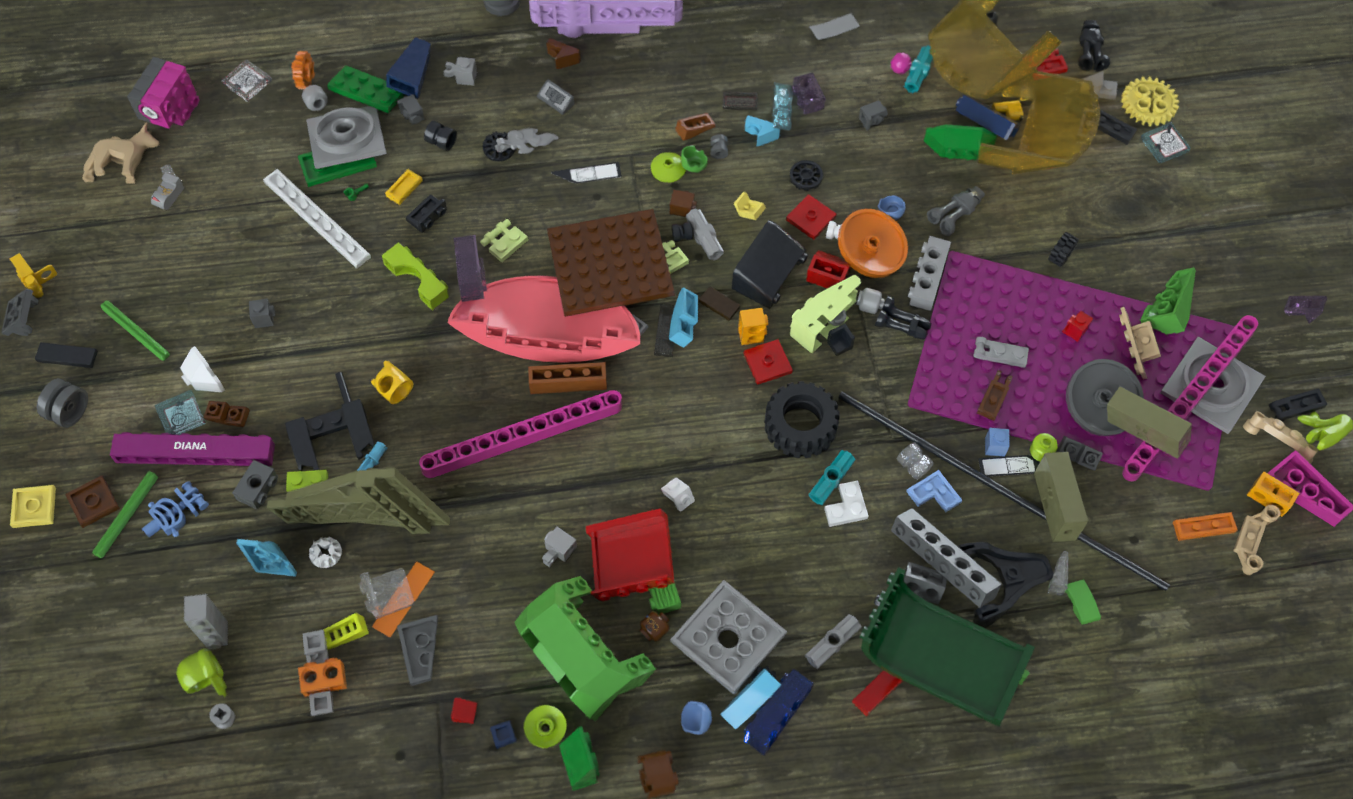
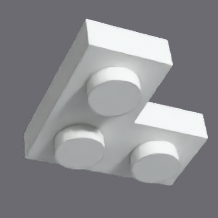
M858 481L839 484L838 489L842 503L828 505L824 508L829 527L868 519V512Z

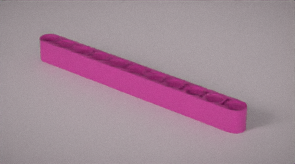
M1247 315L1241 318L1169 408L1168 411L1184 420L1187 419L1253 336L1258 326V321L1255 317ZM1243 325H1248L1251 329H1246ZM1232 339H1237L1240 343H1234ZM1220 353H1226L1229 357L1225 358ZM1209 367L1216 368L1217 372L1211 371ZM1198 381H1203L1206 386L1199 385ZM1191 395L1195 400H1189L1186 396ZM1175 410H1181L1183 415H1178ZM1143 441L1126 462L1122 471L1123 477L1132 482L1139 479L1161 450ZM1140 453H1146L1149 458H1142ZM1128 468H1135L1137 473H1131Z
M611 390L428 453L421 457L419 461L420 468L425 477L434 478L617 414L622 409L621 394L618 391ZM610 401H617V403H615V404H611V403H609V402H610ZM593 407H598L599 409H598V410H592L591 408H593ZM575 413H580V414H581L580 416H577V417H576V416H573ZM558 419L563 420L561 423L555 422ZM538 426H545L543 429H537ZM521 432H526L523 436L518 435ZM503 438L508 439L506 442H500ZM483 445H490L488 448H481ZM466 451H470V452H471V453L468 454V455H463V453L466 452ZM446 458H453L451 461H444ZM428 464H433L431 468H425Z

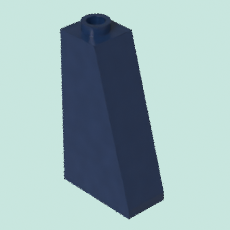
M415 37L387 72L386 87L408 96L413 94L418 99L430 59L431 43Z
M963 95L956 103L957 108L955 111L1005 140H1013L1022 125L968 95Z

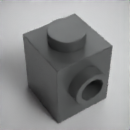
M268 299L249 301V314L254 327L274 326V305H270Z

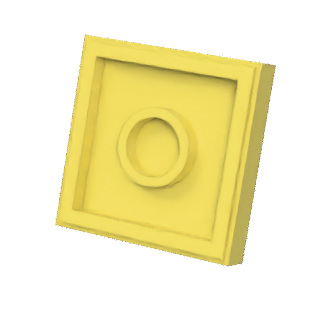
M54 485L13 489L10 526L12 528L53 524L56 487Z

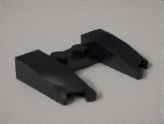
M360 399L342 404L341 409L307 420L301 417L285 423L299 471L303 470V466L314 467L313 471L320 470L312 440L348 428L358 460L364 457L361 451L368 444L372 447L375 446L364 405Z

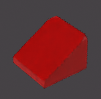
M455 698L451 715L452 721L474 724L477 703Z

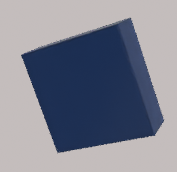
M510 720L490 727L496 748L517 742Z

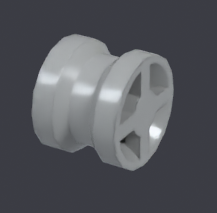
M217 704L210 711V719L218 728L226 729L234 723L235 714L226 704Z

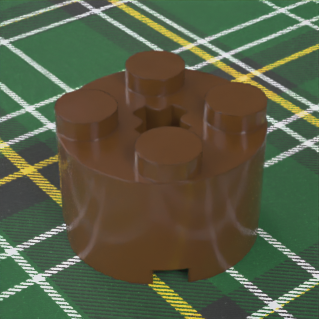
M661 750L638 756V764L642 763L643 768L639 770V775L644 793H648L647 799L674 793L676 785L679 783L677 773L672 772L671 764H673L671 752Z

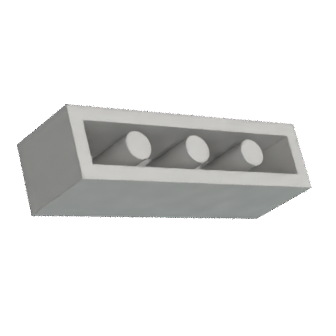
M207 594L184 597V622L209 649H219L223 645H228V621Z

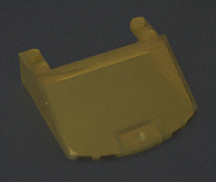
M960 0L928 34L931 47L929 49L930 54L933 56L934 65L940 75L956 90L978 99H988L1038 72L1036 68L1062 42L1050 31H1047L1023 55L986 15L999 0Z
M1004 65L1000 91L1003 96L1017 97L1024 101L1032 100L1019 149L1015 150L981 143L978 163L1013 170L1012 174L1065 167L1073 164L1089 148L1099 125L1098 94L1095 93L1093 83L1089 80Z

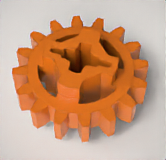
M298 51L297 55H295L296 60L292 62V78L298 89H305L310 86L311 80L315 76L314 62L310 58L311 54L308 51Z

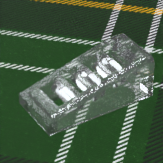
M1063 551L1058 558L1047 594L1062 596L1068 588V551Z

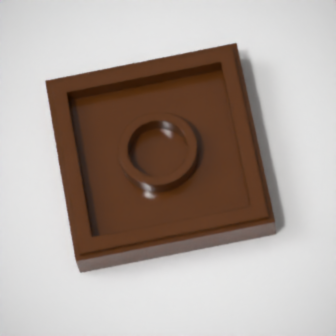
M103 475L65 494L82 528L120 509Z

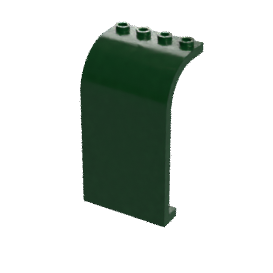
M898 567L896 573L891 572L887 580L889 585L887 591L882 590L878 602H880L878 609L873 608L869 620H871L869 627L865 626L861 632V649L870 661L887 673L999 727L1035 647L1029 644L1023 647L927 602L909 589L904 580L906 571Z

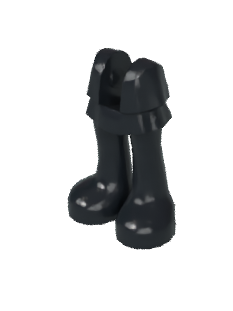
M889 295L875 324L877 327L900 330L907 333V336L923 340L928 335L925 330H930L932 325L931 322L924 317H920L918 314H911L896 308L894 298ZM891 317H894V318H897V319L906 321V322L910 323V325L905 324V323H902V322H899V321H897V320H895V319H892Z

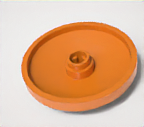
M875 209L857 210L850 214L840 226L838 232L840 252L845 261L860 274L872 278H883L894 274L904 264L908 253L905 233L900 225L886 213Z

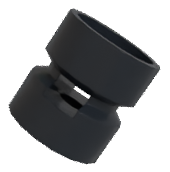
M435 120L428 124L424 133V141L432 145L435 144L445 151L451 150L457 139L456 130L448 126L444 127V125Z

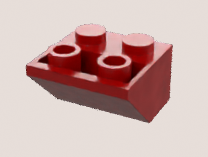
M818 250L808 268L806 281L828 289L847 279L851 265L845 259Z

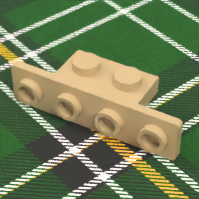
M1122 307V314L1119 315L1122 325H1126L1127 330L1124 331L1127 342L1131 341L1132 344L1129 350L1132 358H1136L1137 361L1134 364L1137 375L1141 374L1144 380L1147 379L1143 362L1161 357L1151 322L1147 321L1131 326L1125 307Z

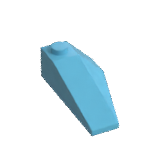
M237 539L238 546L256 572L287 576L297 575L293 565L276 543Z

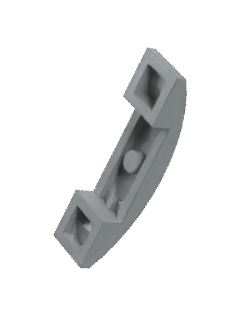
M324 630L303 633L304 653L307 663H325L329 656ZM317 674L309 676V683L316 680ZM325 691L309 694L311 716L333 712V692Z

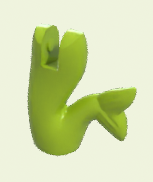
M1313 411L1310 415H1302L1297 418L1301 423L1315 428L1307 434L1306 441L1310 444L1317 440L1320 441L1317 445V449L1320 451L1335 445L1353 430V420L1345 414H1339L1333 418L1322 420L1318 413Z

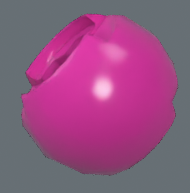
M897 53L891 60V68L897 74H904L911 67L912 60L906 53Z

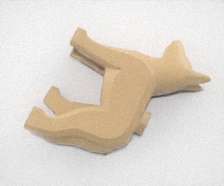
M146 122L141 131L131 139L111 137V139L98 141L84 164L83 180L85 182H94V174L96 176L105 175L104 167L111 161L123 165L122 175H125L126 183L134 184L136 181L134 173L143 157L144 151L147 148L159 145V141L151 135L152 131H148V123Z

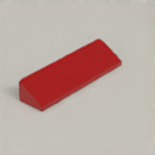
M883 670L852 700V703L867 717L903 680Z

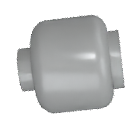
M310 85L302 93L304 103L312 111H319L327 105V96L318 85Z
M865 288L863 291L860 290L856 305H859L861 311L875 314L878 309L882 310L885 299L882 298L881 291Z

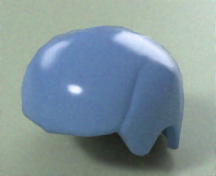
M895 195L880 199L878 205L879 211L886 213L894 220L899 219L904 214L906 208L905 202Z
M688 702L681 714L683 730L700 735L704 734L710 727L712 716L707 705L701 702Z

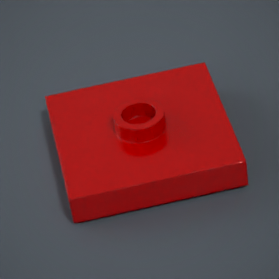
M808 194L786 216V221L814 240L829 225V222L836 218L837 214Z
M779 339L743 351L757 385L793 372Z

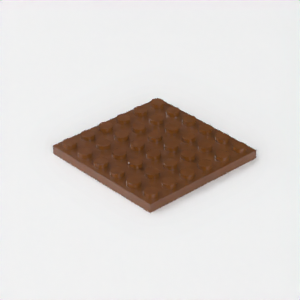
M654 209L547 229L564 317L675 296Z

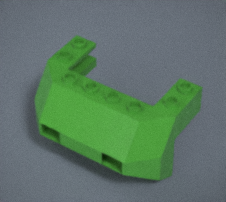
M579 576L555 583L531 602L514 623L522 638L569 698L589 719L596 721L619 694L643 685L656 669L644 654L622 662L617 661L614 654L605 646L599 635L593 631L587 620L576 609L584 602L580 597L591 594L592 591L587 582Z

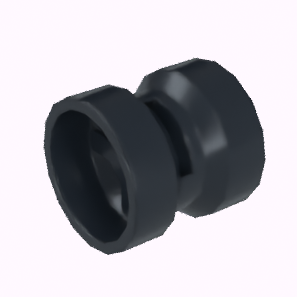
M684 222L683 225H671L674 242H680L681 239H693L690 222Z

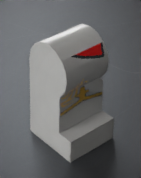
M165 173L158 190L151 197V204L168 210L180 195L184 186L179 177Z

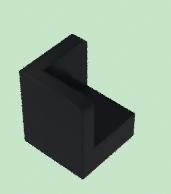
M843 324L829 331L827 343L835 355L839 356L853 349L855 337L847 325Z

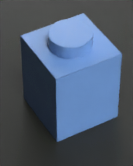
M989 428L985 437V455L1005 457L1009 449V429Z

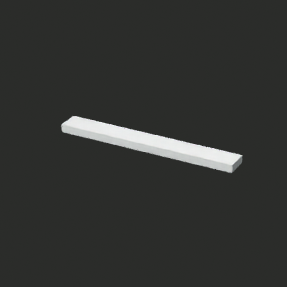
M278 169L263 179L266 185L356 268H359L371 258L370 254Z

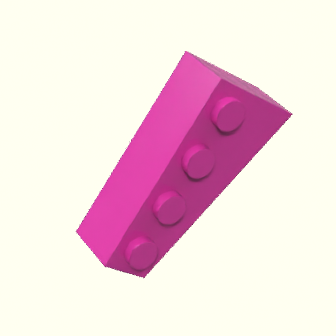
M1296 450L1267 473L1299 492L1295 500L1296 504L1333 527L1353 511V504Z

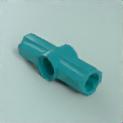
M928 45L922 47L917 59H914L904 85L908 92H918L923 80L927 78L936 53L933 47Z
M841 450L831 465L825 469L823 476L809 493V497L813 502L823 505L833 490L839 486L840 481L856 460L851 453ZM833 475L837 479L832 480L828 476Z

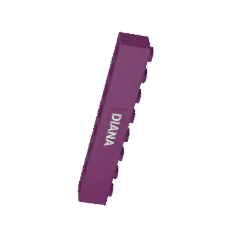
M122 432L121 434H114L110 456L115 463L250 466L252 461L255 460L266 466H272L275 444L272 438L267 435H259L258 437L245 434L239 436L227 434L211 436L209 434L190 435L181 433L180 435H171L169 433H161L156 435L147 432L141 434Z

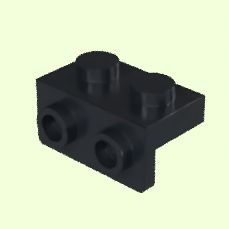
M430 194L406 216V221L423 233L426 229L431 228L439 217L446 213V201L444 199L439 201Z

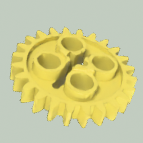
M1150 76L1148 80L1144 77L1141 80L1136 78L1134 82L1130 81L1123 91L1121 102L1124 104L1122 108H1127L1125 114L1131 113L1130 119L1135 117L1136 123L1141 120L1142 125L1148 122L1150 127L1152 123L1158 126L1161 122L1164 125L1166 121L1170 122L1171 118H1174L1179 108V100H1176L1178 95L1174 94L1175 89H1169L1170 84L1164 85V80L1158 82V78L1153 81Z

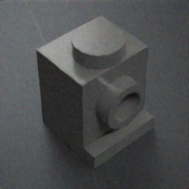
M413 94L397 101L400 113L403 114L405 120L409 119L412 125L425 120L423 110Z
M878 100L861 107L859 119L865 129L870 130L872 125H878L884 121V117L888 115L886 107Z

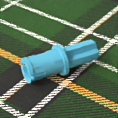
M378 441L371 452L365 455V460L358 470H366L378 465L379 459L387 450L385 444Z

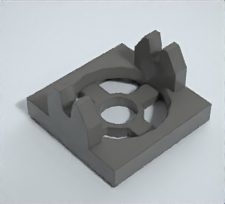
M25 289L8 301L2 334L9 336L15 333L28 336L29 333H32L33 329L26 325L29 308H34L35 305H38L39 301L32 296V290Z

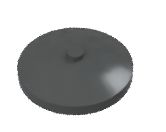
M1109 359L1093 360L1081 366L1071 376L1066 389L1067 407L1076 423L1086 431L1099 436L1117 435L1124 432V430L1108 422L1107 404L1119 387L1144 399L1141 384L1135 374L1125 365Z

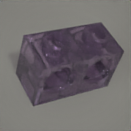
M814 73L794 77L791 91L793 95H796L798 106L800 109L802 108L804 114L823 110L826 98Z

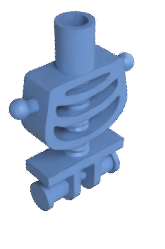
M190 481L185 482L181 487L186 493L182 494L178 488L174 490L182 500L180 503L176 504L171 499L163 498L156 504L154 502L148 504L149 508H151L148 512L153 517V520L141 529L149 538L160 529H163L167 535L172 534L174 537H178V530L186 524V518L183 513L184 508L188 507L195 516H198L199 513L194 506L198 505L200 510L208 507L209 503L203 499L204 496L201 493L198 494L199 490L196 487L193 488Z

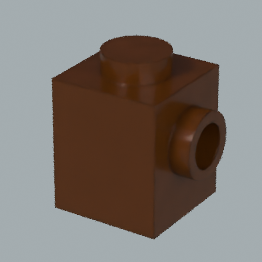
M673 190L670 201V214L686 217L690 210L697 207V201H694L695 194L688 191Z

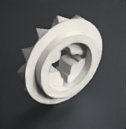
M330 536L328 538L320 537L319 540L313 541L312 547L309 548L310 560L320 568H328L335 565L342 554L339 542ZM320 548H329L328 551L330 556L326 554H323L321 556L322 552Z

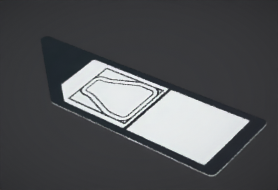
M619 162L551 172V174L575 184L621 177Z
M1030 455L978 459L980 471L987 477L1033 474L1041 462Z

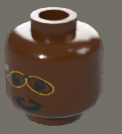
M651 611L641 620V628L639 630L649 641H659L670 630L667 624L670 620L663 612L658 614L656 611Z

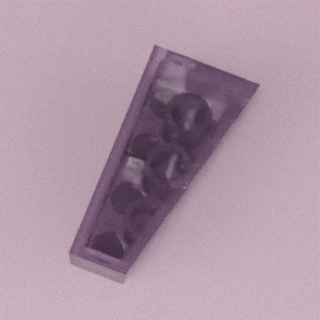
M476 235L453 238L461 301L484 299V292L487 291L483 258H479Z

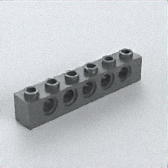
M911 508L896 516L891 531L979 608L995 599L1002 584L919 513Z

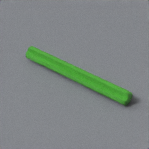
M104 301L101 304L104 312L160 360L165 361L170 354L165 348L111 302Z
M147 472L92 551L95 556L99 558L105 556L157 481L158 476L155 473Z

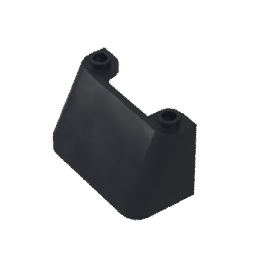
M768 220L735 267L732 289L770 309L773 304L778 303L781 294H779L780 288L793 268L806 262L808 254H806L807 249L777 223Z

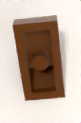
M551 38L547 41V53L552 57H556V69L580 63L579 49Z

